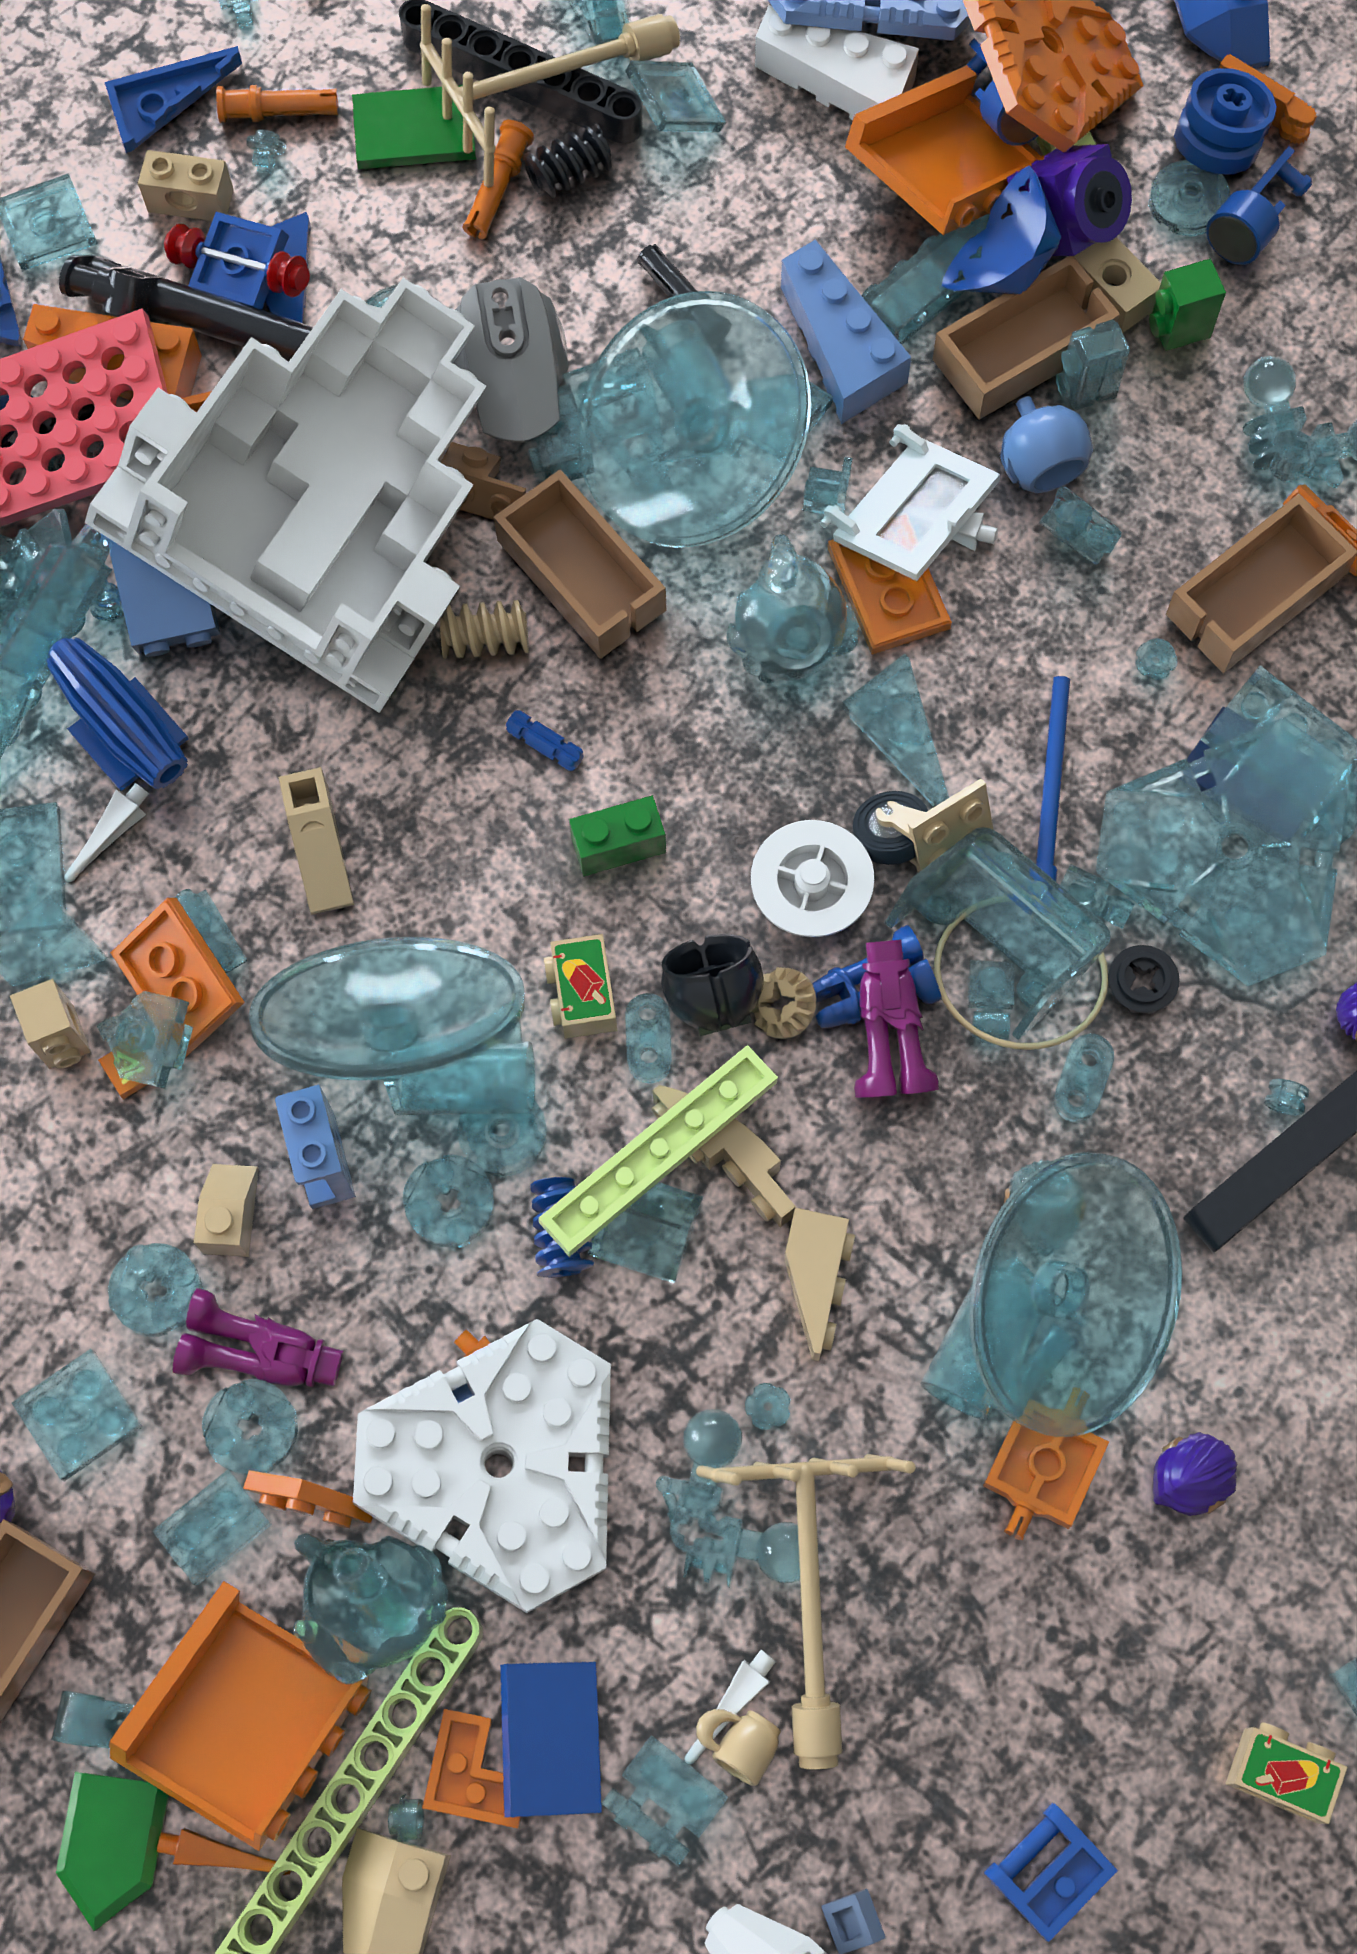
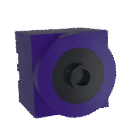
M1109 144L1075 145L1064 153L1059 149H1055L1046 154L1043 160H1036L1031 163L1032 169L1039 178L1062 237L1057 250L1052 256H1075L1094 243H1105L1113 240L1124 229L1132 205L1131 184L1123 166L1112 158ZM1021 170L1007 177L1008 184ZM1027 179L1025 186L1019 188L1020 192H1029L1030 179Z

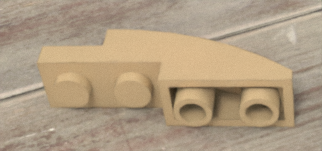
M658 1085L652 1090L655 1106L651 1109L657 1119L660 1118L688 1093ZM732 1120L689 1156L694 1163H698L701 1160L709 1170L724 1159L726 1163L722 1167L725 1173L736 1186L740 1187L744 1183L754 1195V1198L751 1200L752 1205L765 1221L768 1222L773 1218L781 1228L793 1218L796 1206L772 1178L780 1171L781 1160L758 1136L738 1120Z

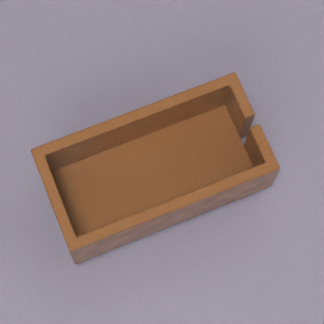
M1068 256L1042 271L1027 291H1023L1021 294H1003L936 333L932 360L979 420L1113 341L1120 313L1099 287L1091 292L1094 281L1074 256Z
M561 469L493 517L497 541L600 659L630 638L631 626L638 632L667 611L666 587Z
M1299 493L1174 591L1166 616L1191 641L1198 636L1201 639L1198 648L1224 674L1348 574L1357 556V550Z
M4 1519L0 1523V1723L95 1576V1573L18 1525Z

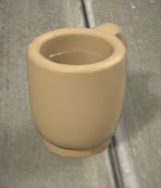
M713 1709L706 1712L699 1719L696 1726V1734L700 1743L707 1749L714 1751L712 1758L728 1773L751 1786L758 1785L775 1755L779 1742L778 1736L781 1731L769 1720L750 1710L745 1716L741 1717L724 1709ZM724 1722H735L722 1738L719 1745L713 1740L715 1729Z

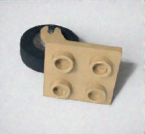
M979 779L929 811L921 799L908 792L887 791L879 793L867 799L856 811L853 819V835L865 847L871 861L885 865H895L910 861L917 867L918 877L924 882L935 874L946 871L953 863L972 851L982 849L990 840L995 838L986 783Z

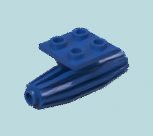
M63 638L52 645L49 650L50 658L47 659V666L72 709L80 717L77 722L67 729L116 787L122 791L139 777L155 789L165 788L169 784L174 783L184 773V769L188 765V761L179 747L188 740V736L136 677L129 681L116 666L80 638Z

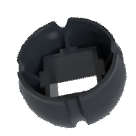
M733 934L705 936L702 945H698L694 940H689L678 945L664 956L662 960L661 985L666 1001L672 1012L681 1021L696 1028L700 1036L752 1023L750 1014L759 1001L763 990L764 977L761 963L748 939Z

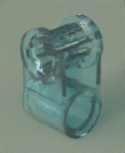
M62 1690L51 1740L86 1747L98 1746L109 1748V1741L116 1733L119 1721H124L135 1705L105 1700V1697Z

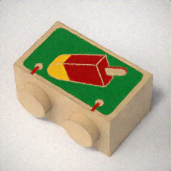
M603 934L550 942L552 957L544 958L547 984L556 983L558 998L550 999L553 1025L563 1026L565 1039L617 1031Z
M1261 1722L1259 1729L1255 1727L1245 1728L1225 1785L1316 1824H1329L1347 1770V1766L1334 1761L1336 1753L1311 1742H1307L1306 1748L1288 1742V1732L1267 1723Z

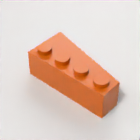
M33 304L23 340L27 349L117 317ZM150 322L168 394H174L180 398L191 396L202 357L193 328ZM124 354L113 356L108 362L107 370L118 369L124 361ZM86 368L74 370L69 379L77 383L80 382L86 374ZM125 391L119 396L131 401L134 393L133 391Z

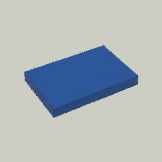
M596 1662L500 1665L504 1818L602 1813Z

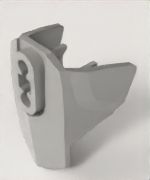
M521 277L506 280L496 279L480 284L475 283L462 297L460 305L455 309L475 327L453 364L460 369L470 371L476 376L478 381L486 385L476 405L483 433L509 442L533 440L551 430L560 421L558 387L563 383V378L569 367L563 326L551 298L541 293L537 286ZM503 292L508 295L505 308H499L498 303L493 301L492 297L496 293ZM504 338L514 339V342L510 345H504L500 341Z

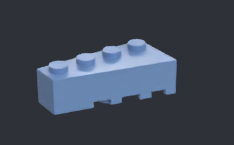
M814 240L782 259L781 289L799 330L803 331L810 355L818 365L823 377V384L828 395H831L834 401L836 413L841 424L906 385L909 378L911 356L819 243Z

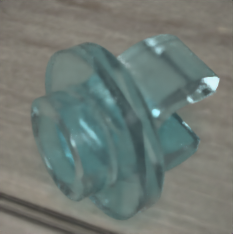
M257 130L256 135L247 137L246 145L254 150L252 165L257 167V172L273 174L276 162L275 154L286 153L287 145L279 140L280 135L277 133Z

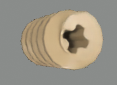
M518 600L513 601L510 613H506L502 602L497 601L493 614H489L485 603L480 602L476 615H472L468 604L464 603L462 604L459 616H455L449 604L440 618L443 659L447 658L450 646H452L457 658L464 657L467 645L470 646L475 657H480L484 644L487 645L492 656L498 654L501 643L504 644L509 655L515 653L518 642L521 643L524 652L529 653L526 612H523Z

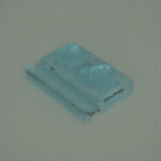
M227 1469L152 1531L178 1566L182 1568L191 1583L198 1586L272 1524L246 1490L243 1489V1486L232 1472Z

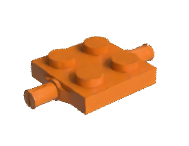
M1070 1388L1068 1390L1060 1412L1044 1410L1026 1400L1022 1401L983 1484V1487L1007 1498L1016 1507L1007 1528L1004 1530L1006 1534L1012 1536L1019 1520H1021L1014 1536L1015 1539H1024L1033 1516L1045 1517L1070 1529L1109 1444V1441L1087 1431L1077 1421L1082 1407L1088 1398L1086 1394L1081 1392L1072 1408L1074 1399L1079 1391L1077 1389Z

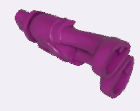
M891 940L866 943L868 963L862 964V968L867 971L864 972L860 982V1008L867 1033L868 1070L866 1074L855 1081V1097L897 1095L888 1026L897 1030L900 1054L899 1093L913 1094L939 1090L937 1074L925 1066L921 1052L918 1029L924 1031L920 1019L923 1017L918 1008L914 980L907 968L910 965L909 959L903 960L902 941Z
M199 1288L194 1291L187 1311V1329L200 1334L217 1335L250 1342L256 1353L222 1346L198 1336L184 1333L175 1351L173 1373L192 1375L202 1368H220L252 1375L258 1381H267V1383L298 1386L306 1381V1386L311 1388L315 1382L335 1386L344 1350L325 1346V1340L318 1339L316 1343V1340L309 1334L279 1324L269 1317L266 1320L255 1314L256 1321L229 1314L219 1308L213 1293Z

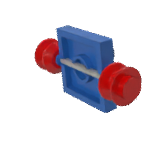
M215 212L207 236H205L200 228L194 227L189 229L187 225L179 223L172 227L164 240L166 256L171 263L176 265L183 263L187 268H195L188 286L260 310L264 306L269 289L275 293L284 291L287 296L296 297L307 287L310 279V272L305 259L301 256H293L291 258L287 252H284L289 235L282 229L220 212Z

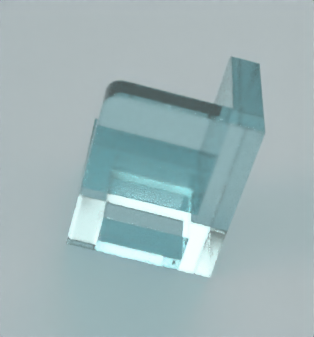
M844 457L842 471L810 466L808 480H806L804 489L803 511L824 514V510L828 505H837L840 507L841 512L845 514L853 458Z

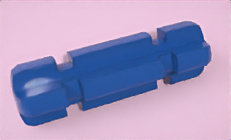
M516 710L512 713L506 723L508 733L518 739L524 738L527 745L551 760L557 758L559 760L558 764L569 771H574L579 766L584 757L583 750L572 742L566 744L564 737L540 722L535 721L532 723L530 721L532 717L521 710Z

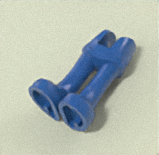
M909 925L901 927L894 932L892 940L902 941L903 960L909 959L910 965H912L908 969L914 980L917 997L925 1004H933L942 1000L938 983L928 960L924 959L923 951L916 935ZM867 957L841 969L834 967L826 975L812 983L816 994V1003L838 994L842 1000L822 1009L816 1014L815 1018L821 1028H831L846 1023L855 1024L861 1021L860 991H857L856 985L860 984L864 972L867 971L862 968L863 963H868Z

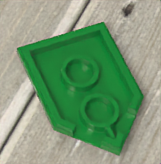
M75 1772L56 1875L93 1931H96L128 1904L153 1887L159 1856L157 1846L164 1828L169 1795L147 1781Z

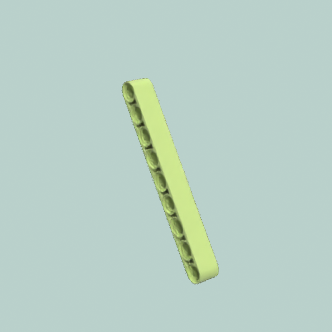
M452 1608L440 1616L215 1954L276 1953L480 1645L483 1638V1627L480 1620L471 1611L465 1608ZM458 1618H466L472 1625L471 1637L463 1644H453L447 1636L449 1625ZM431 1659L440 1660L445 1668L443 1679L437 1685L425 1686L420 1678L422 1665ZM410 1700L417 1710L416 1719L411 1726L398 1728L392 1718L393 1710L399 1702ZM381 1742L387 1747L389 1753L388 1761L382 1769L373 1771L365 1763V1752L371 1744ZM351 1784L359 1791L360 1803L353 1812L346 1814L338 1808L336 1797L343 1786ZM318 1827L326 1829L331 1837L330 1849L321 1857L314 1855L308 1847L310 1833ZM289 1870L296 1872L302 1880V1890L300 1895L294 1900L286 1899L279 1889L281 1877ZM259 1914L267 1916L273 1925V1934L265 1944L256 1942L250 1932V1925Z

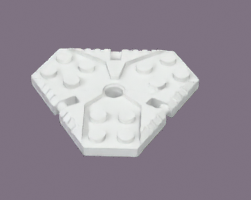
M536 1319L503 1336L501 1339L488 1344V1346L473 1352V1354L458 1360L455 1369L445 1374H442L439 1370L429 1377L416 1382L414 1385L401 1390L399 1393L359 1412L357 1419L353 1505L431 1554L434 1549L439 1550L450 1557L448 1561L450 1566L522 1611L529 1613L606 1569L608 1474L603 1473V1461L609 1455L611 1364ZM467 1384L473 1396L458 1404L452 1391ZM495 1454L508 1457L512 1464L510 1473L501 1478L489 1475L485 1468V1463L489 1457ZM569 1457H585L584 1472L568 1471ZM453 1519L468 1527L461 1540L446 1532Z

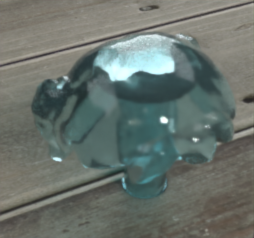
M777 534L772 539L769 558L761 566L756 582L738 594L735 624L730 623L728 625L726 638L730 649L742 657L744 670L750 675L758 676V679L763 683L770 684L779 680L797 681L808 678L829 664L834 657L850 653L859 642L858 631L860 625L855 619L854 611L846 602L839 586L822 565L808 557L797 555L789 537L784 534Z
M310 1533L301 1534L295 1540V1549L310 1565L303 1585V1620L295 1622L292 1628L293 1634L303 1642L313 1661L328 1675L335 1677L338 1681L346 1685L358 1683L366 1679L376 1669L405 1661L423 1647L433 1629L444 1621L447 1613L445 1605L448 1600V1588L441 1580V1561L433 1551L431 1552L419 1545L412 1547L392 1536H386L372 1544L354 1540L320 1539Z

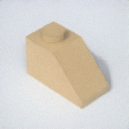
M212 1164L199 1196L194 1244L203 1254L249 1257L259 1171L257 1166Z

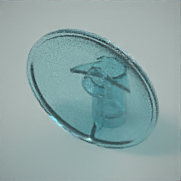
M715 291L689 292L662 300L642 311L622 327L603 350L590 373L581 398L577 422V449L582 473L590 493L604 513L630 534L645 541L669 547H695L722 540L742 530L761 516L788 484L799 463L807 440L811 412L810 386L803 358L795 342L778 320L761 307L739 296Z
M393 937L342 945L311 955L283 969L262 986L251 1003L249 1022L252 1037L264 1054L285 1067L313 1076L342 1080H384L395 1115L532 1114L534 1109V1050L531 1041H522L521 1017L525 1009L523 980L519 972L506 959L485 948L456 940L431 937Z
M1093 1152L1073 1153L1048 1162L1028 1176L1012 1192L992 1222L978 1256L973 1282L920 1383L921 1386L941 1402L969 1416L987 1420L992 1410L996 1409L1004 1412L1013 1421L1025 1428L1054 1437L1084 1435L1109 1424L1120 1416L1141 1395L1156 1373L1169 1346L1179 1310L1182 1285L1180 1243L1170 1208L1155 1183L1132 1163L1112 1155Z

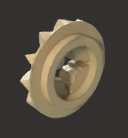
M776 967L775 971L763 974V990L757 1006L752 1011L756 1018L754 1025L766 1032L767 1036L788 1039L803 1032L812 1021L816 1009V994L811 981L802 972L791 968ZM780 993L782 996L795 999V1001L789 1002L788 1005H784L782 1012L771 1007L774 1001L780 999Z

